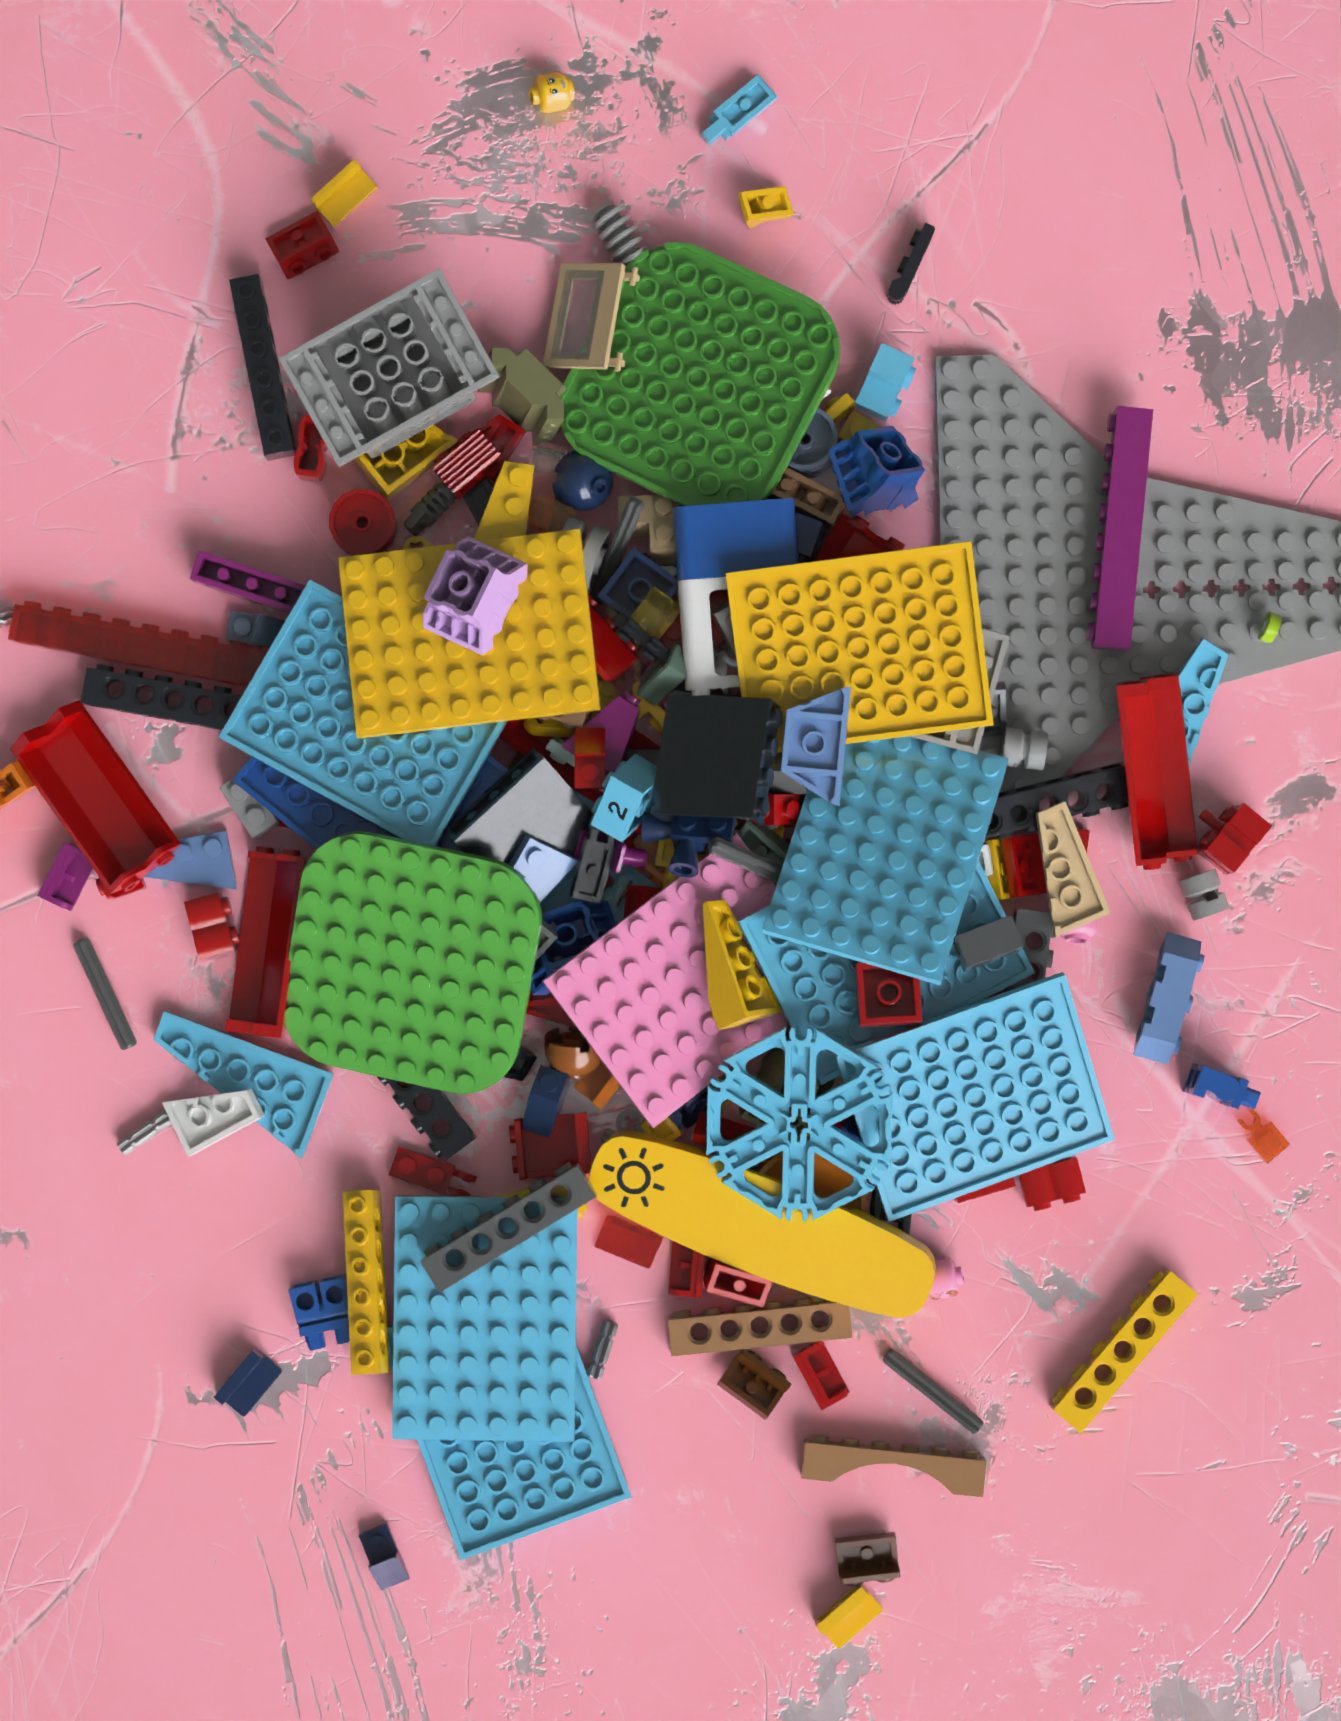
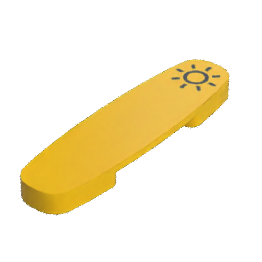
M632 1130L618 1131L606 1138L596 1154L591 1167L589 1181L597 1193L596 1198L599 1202L624 1217L703 1255L791 1289L864 1311L896 1318L912 1316L922 1309L929 1297L936 1270L934 1256L929 1248L900 1229L862 1210H848L840 1206L812 1221V1209L809 1208V1217L807 1221H803L802 1211L794 1209L791 1221H787L785 1217L787 1208L783 1207V1218L781 1220L721 1182L722 1179L728 1178L731 1175L728 1172L724 1177H717V1172L724 1168L723 1162L715 1161L710 1164L709 1159L711 1156H706L705 1151L701 1148L657 1135ZM751 1169L744 1171L745 1179L766 1193L777 1196L782 1192V1181Z

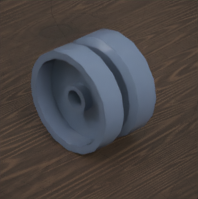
M819 408L801 439L806 442V439L811 441L806 445L799 443L787 468L807 478H815L822 475L833 465L828 450L838 444L837 428L832 418Z

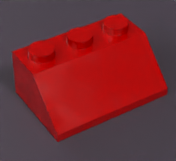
M588 592L596 671L606 682L615 683L641 660L636 654L639 650L631 639L626 644L617 637V634L613 631L616 626L611 623L612 618L608 614L605 617L600 614L596 609L599 603Z

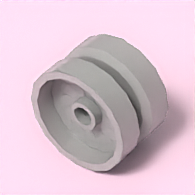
M571 516L566 521L562 531L581 530L587 591L591 592L607 554L611 530L596 525L591 528L586 537V521Z

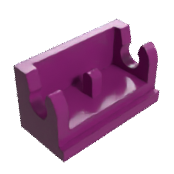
M67 842L63 843L37 895L69 911L73 910L93 870L78 847Z

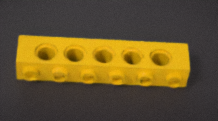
M373 1189L343 1191L351 1375L390 1373L381 1191Z
M1167 1268L1164 1272L1159 1270L1150 1279L1148 1284L1151 1287L1144 1295L1138 1294L1129 1305L1131 1311L1124 1319L1120 1316L1109 1329L1112 1332L1105 1342L1100 1340L1090 1351L1092 1357L1085 1365L1080 1363L1071 1373L1070 1377L1073 1380L1066 1388L1061 1386L1051 1397L1053 1403L1050 1407L1079 1433L1086 1429L1198 1296L1193 1289ZM1161 1294L1166 1295L1168 1299L1166 1308L1155 1310L1153 1306L1155 1297ZM1139 1318H1146L1148 1320V1329L1144 1333H1136L1134 1331L1135 1321ZM1120 1341H1126L1129 1344L1128 1353L1121 1357L1116 1356L1114 1353L1115 1345ZM1101 1364L1108 1365L1110 1369L1109 1375L1102 1380L1096 1379L1094 1374L1096 1367ZM1082 1387L1088 1388L1090 1390L1089 1399L1083 1403L1077 1402L1075 1400L1076 1391Z

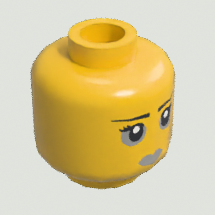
M560 71L539 74L534 78L533 86L528 88L529 100L532 105H536L539 111L545 114L565 110L569 107L570 101L574 100L572 80Z

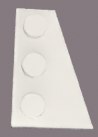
M252 1089L162 1103L187 1157L195 1155L265 1116Z

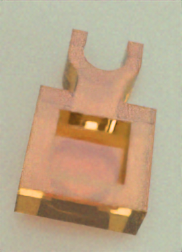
M1251 1108L1249 1113L1254 1117L1253 1123L1246 1125L1241 1118L1237 1122L1243 1129L1250 1130L1253 1134L1246 1141L1261 1159L1268 1164L1291 1144L1271 1121H1268L1263 1126L1260 1122V1116Z

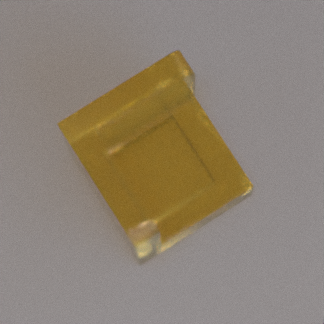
M653 586L630 618L640 624L639 628L651 637L656 636L660 639L679 614L680 607L678 603Z

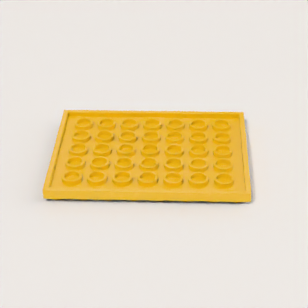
M573 529L480 541L527 563V579L518 584V598L511 604L504 619L502 631L493 636V649L484 655L478 654L423 628V612L428 604V601L423 597L446 550L454 551L457 543L338 557L356 737L360 739L601 710L581 530Z
M971 541L725 573L741 697L770 698L781 707L782 724L778 727L777 753L782 752L787 709L845 687H851L846 744L994 725Z

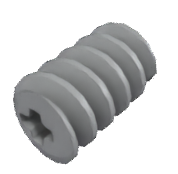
M613 204L595 212L589 219L598 220L594 224V228L596 231H603L599 237L601 241H609L605 249L607 252H614L611 256L612 262H621L627 266L641 252L647 250L648 247H637V244L642 240V236L632 237L631 234L637 228L636 225L626 226V222L631 218V215H620V212L626 207L625 204Z

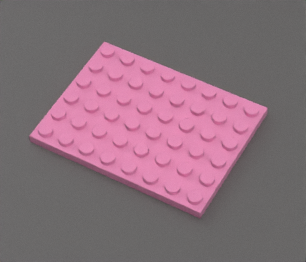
M734 834L732 843L750 851L739 835ZM710 853L698 862V874L696 876L676 878L542 981L652 1128L707 1087L708 1084H711L710 1080L713 1076L720 1077L724 1073L718 1069L721 1063H726L732 1067L729 1063L723 1061L725 1058L773 1034L788 1024L782 1012L734 1028L720 1030L717 1028L708 1000L703 903L726 900L738 921L771 904L776 885L769 879ZM743 935L741 939L745 947L749 951H751V948ZM757 960L754 961V963H755V965L757 966V968H758L760 974H761L762 976H764V974H763V972H762V970H761V968H760V966H759Z

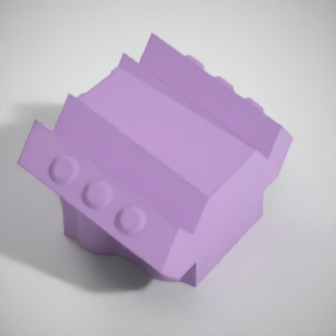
M467 536L457 543L454 551L446 550L423 597L428 601L423 612V628L478 654L484 655L493 649V636L502 631V625L511 604L518 598V584L527 579V563Z

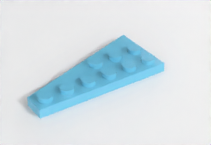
M164 1011L153 1040L198 1074L205 1082H208L218 1090L220 1094L252 1089L265 1115L255 1122L259 1123L276 1139L284 1143L297 1156L303 1159L334 1073Z

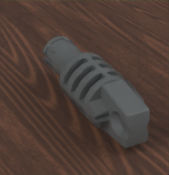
M436 483L421 498L420 502H417L410 510L411 514L403 522L405 528L411 534L417 536L427 526L431 527L443 515V512L447 511L449 506L455 503L456 497L443 483Z

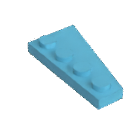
M1201 637L1179 671L1189 766L1194 749L1200 738L1204 720L1207 718L1210 703L1229 655L1226 651Z

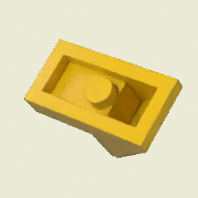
M786 186L743 191L737 194L745 222L749 229H753L765 221L787 219L794 215Z
M637 681L633 684L632 694L641 700L639 706L642 708L637 723L649 714L652 718L648 722L658 734H661L663 732L665 712L659 704L652 705L637 695L640 682Z

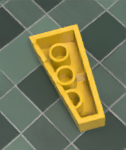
M504 461L475 534V540L481 541L526 535L534 465Z

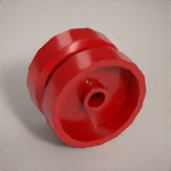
M353 489L342 494L334 502L329 514V529L338 546L350 556L380 553L382 550H388L393 545L398 533V520L390 503L380 493L370 489ZM367 518L368 525L365 528H360L358 522L360 520L365 522Z

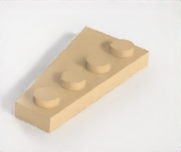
M1066 801L1036 812L1053 936L1057 937L1111 914V911Z

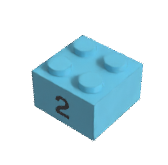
M634 754L627 762L623 760L615 773L611 771L603 782L602 787L605 789L603 796L596 800L592 808V812L595 815L591 825L623 842L642 824L644 813H649L651 809L657 766L637 754Z

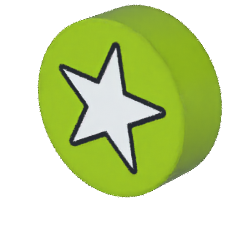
M1273 612L1266 614L1259 628L1258 640L1271 643L1275 639L1281 626L1280 615Z

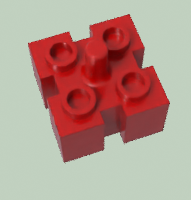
M1245 803L1236 806L1233 804L1231 807L1228 806L1218 818L1205 808L1198 817L1211 827L1212 830L1209 829L1198 842L1202 846L1198 850V854L1224 875L1235 873L1250 855L1249 853L1253 848L1258 845L1271 829L1272 825Z

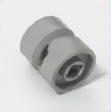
M1005 727L1000 756L1009 759L1007 766L1017 767L1020 763H1023L1025 769L1042 771L1046 759L1048 732L1030 730L1028 734H1024L1020 728Z
M1216 868L1179 881L1184 897L1190 898L1187 906L1193 921L1230 908L1225 892H1221L1218 889L1221 881Z

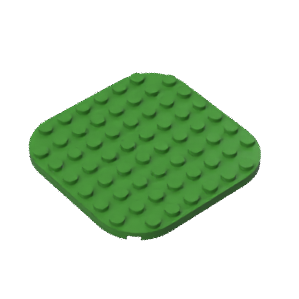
M668 242L648 251L647 249L635 257L625 268V272H632V267H637L640 281L636 282L635 286L629 285V281H623L610 358H616L617 352L623 353L622 360L625 361V367H621L620 372L614 371L615 367L608 366V369H571L564 382L567 390L560 396L564 401V420L561 424L564 435L574 450L581 455L590 457L607 470L682 506L767 500L781 480L836 374L840 361L841 347L834 322L827 311L810 297L694 244ZM588 338L580 353H586Z
M365 831L347 832L335 836L313 853L301 877L288 958L291 961L285 1026L296 1045L309 1057L329 1066L456 1094L475 1093L493 1086L510 1070L517 1058L521 1045L542 924L541 907L536 893L532 891L524 880L525 877L507 863L493 858Z

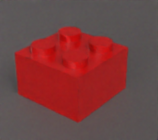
M856 963L855 977L859 1028L920 1024L922 1022L919 979L866 963Z

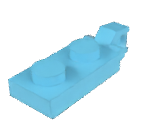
M759 74L756 75L713 111V115L708 119L711 125L701 133V138L708 146L721 136L726 141L774 103L778 96Z

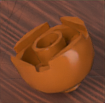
M569 1026L570 1032L559 1033V1028L547 1032L544 1036L545 1056L554 1070L568 1074L570 1079H581L585 1074L595 1070L600 1064L601 1059L577 1027Z

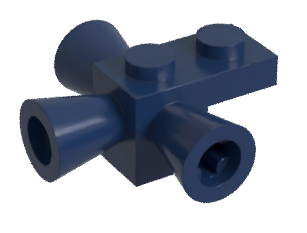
M645 812L642 819V841L645 843L671 839L675 851L668 870L675 876L690 878L698 874L697 854H705L707 843H710L714 837L722 838L730 843L733 842L736 818L674 816L673 822H665Z

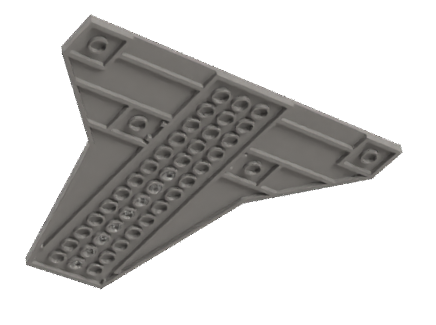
M996 355L935 357L940 545L971 541L982 628L1010 636L998 682L1004 681L1006 687L1007 727L1020 728L1024 734H1028L1030 730L1048 732L1047 752L1043 770L1025 769L1023 763H1020L1017 767L1007 766L999 792L1062 777L1120 716L1117 682L1126 680L1138 681L1140 677L1179 672L1201 637L1229 654L1218 685L1341 651V521L1152 478H1147L1130 650L1120 652L1091 649V641L1086 640L1088 623H1093L1094 611L1089 610L1091 593H1096L1097 581H1092L1094 563H1099L1100 551H1095L1097 533H1102L1103 521H1098L1100 503H1105L1106 491H1101V481L1103 473H1108L1109 462L1104 461V457ZM1328 578H1332L1334 583L1338 584V588L1334 590L1332 595L1329 594L1328 589H1323L1322 586L1323 583L1328 582ZM1268 579L1273 580L1274 584H1278V590L1274 591V596H1269L1268 591L1263 590V585L1268 583ZM1298 579H1303V582L1308 584V589L1304 590V595H1299L1298 590L1292 587L1293 584L1298 583ZM1238 580H1242L1244 585H1248L1249 588L1242 597L1239 596L1238 591H1233V585H1237ZM1179 581L1184 582V586L1189 588V592L1184 594V598H1179V594L1173 592V587L1178 586ZM1208 581H1213L1214 585L1219 588V591L1214 593V597H1209L1208 592L1203 591V586L1208 585ZM1148 582H1153L1154 587L1159 588V593H1155L1152 599L1149 598L1148 593H1143V588L1148 586ZM1268 612L1281 616L1280 629L1271 643L1258 640L1259 628ZM1003 735L982 737L979 750L1000 756ZM1016 805L1011 809L1010 817L1012 820L1017 819L1021 815L1020 805Z

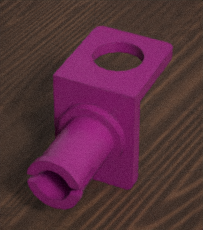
M586 829L580 831L574 854L576 859H579L584 837H587ZM598 832L597 840L604 841L605 833ZM615 839L614 845L616 847L610 870L614 873H620L622 864L644 868L647 862V851L645 849L627 847L624 842Z

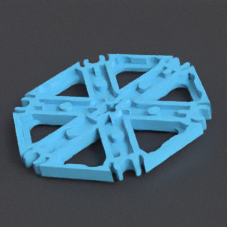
M786 1026L725 1058L723 1061L729 1063L733 1069L726 1063L720 1064L718 1069L726 1074L724 1080H720L715 1076L711 1078V1084L721 1089L714 1088L708 1084L706 1156L711 1152L719 1151V1153H715L710 1157L709 1163L711 1164L715 1161L724 1163V1168L716 1174L718 1178L726 1176L728 1172L731 1174L728 1178L722 1179L721 1182L781 1220L783 1218L782 1209L785 1207L787 1208L785 1212L787 1221H791L794 1209L801 1210L803 1221H807L809 1208L812 1209L813 1221L874 1190L875 1186L866 1181L868 1179L872 1184H879L880 1178L873 1174V1169L880 1168L885 1172L888 1170V1164L883 1160H878V1158L884 1159L891 1164L893 1092L886 1096H880L887 1093L891 1088L889 1083L882 1087L875 1084V1079L883 1075L882 1069L876 1070L870 1075L868 1072L878 1068V1064L817 1027V1038L813 1040L812 1026H808L805 1038H799L796 1035V1026H792L789 1032L790 1039H788ZM774 1047L781 1048L785 1052L784 1095L749 1074L746 1069L747 1062ZM823 1049L830 1050L854 1065L856 1075L852 1079L816 1097V1068L819 1051ZM729 1099L766 1123L734 1140H726L720 1133L721 1104ZM870 1105L875 1106L880 1113L879 1142L872 1147L864 1145L833 1126V1124ZM799 1109H801L802 1121L808 1122V1126H804L800 1133V1139H798L797 1127L791 1125V1122L796 1120ZM807 1133H810V1139H807ZM783 1151L782 1192L779 1195L772 1196L745 1179L744 1171ZM815 1153L852 1175L853 1183L826 1198L818 1197L814 1192Z

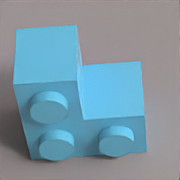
M881 343L855 401V409L884 422L887 421L889 415L895 417L902 400L897 399L901 388L908 389L917 369L912 366L914 357Z

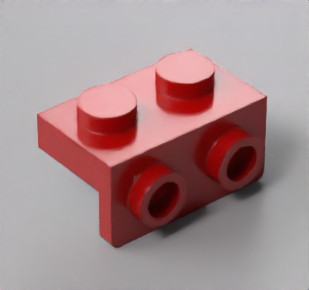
M1032 834L1003 838V857L1010 898L1047 893L1039 835Z

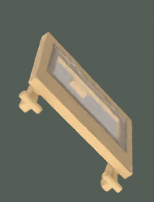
M561 263L543 365L546 368L608 369V366L615 367L614 371L620 372L621 367H625V361L622 360L623 353L617 352L616 358H610L622 284L623 281H629V285L635 286V283L640 281L637 267H632V272H625L626 266L622 263Z

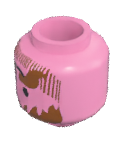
M951 1258L935 1260L936 1270L929 1298L938 1300L957 1296L959 1285L965 1284L962 1267H956Z

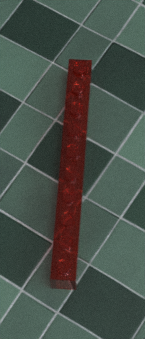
M24 600V605H14L8 640L15 643L248 687L270 647L260 646L259 651L247 649L248 643L230 640V645L218 643L219 638L202 634L200 639L190 638L189 632L171 629V634L159 632V626L142 623L141 628L130 626L131 621L114 617L112 622L101 621V615L83 612L82 617L71 615V609L54 606L53 611L41 609L42 604Z

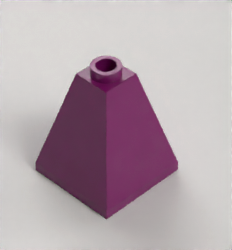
M627 691L624 695L617 696L583 726V728H605L606 777L611 771L615 773L619 764L623 760L625 761L642 708L639 706L641 700ZM575 734L562 746V748L574 756Z

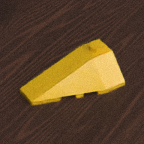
M726 900L703 903L708 1000L712 1010V1017L716 1022L718 1030L742 1026L782 1013L766 977L760 974L754 963L756 958L752 950L749 951L741 939L743 932Z

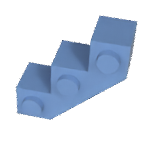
M1166 932L1158 952L1156 973L1147 992L1144 1016L1136 1032L1133 1055L1168 1065L1172 1054H1178L1182 1043V1037L1179 1034L1185 1013L1190 1012L1193 1003V996L1190 994L1196 972L1201 971L1205 955L1200 954L1202 941Z

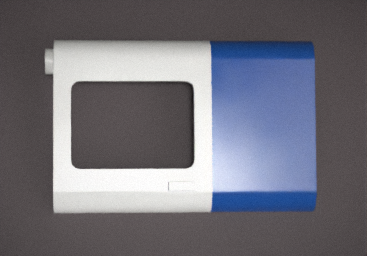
M794 498L672 508L683 660L686 669L685 689L686 691L692 690V696L710 695V689L740 687L739 675L719 676L715 673L709 595L714 590L727 589L725 573L799 563Z

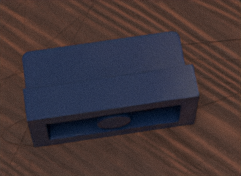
M254 1348L213 1398L222 1405L226 1402L244 1417L279 1377L282 1369L260 1350Z

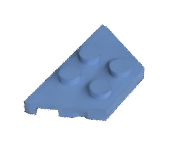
M851 687L839 689L787 709L785 717L780 772L837 806L840 805Z

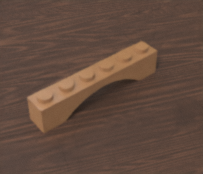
M812 1434L811 1439L804 1438L801 1465L802 1479L833 1482L843 1474L860 1467L874 1464H898L927 1473L942 1483L954 1495L983 1497L987 1461L984 1457H980V1452L962 1450L960 1455L951 1454L950 1449L943 1447H932L931 1451L919 1450L920 1446L914 1444H902L901 1448L889 1447V1442L872 1441L871 1445L859 1444V1439L844 1437L841 1438V1442L829 1441V1436Z

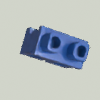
M1194 1063L1191 1066L1182 1090L1185 1093L1204 1098L1206 1094L1212 1099L1220 1100L1219 1104L1239 1109L1240 1105L1255 1109L1261 1092L1247 1087L1249 1081L1246 1079L1230 1076L1207 1066Z
M346 1274L323 1278L320 1280L319 1286L317 1280L290 1286L288 1292L299 1327L300 1337L305 1336V1341L310 1351L326 1347L324 1332L334 1330L337 1344L350 1342Z

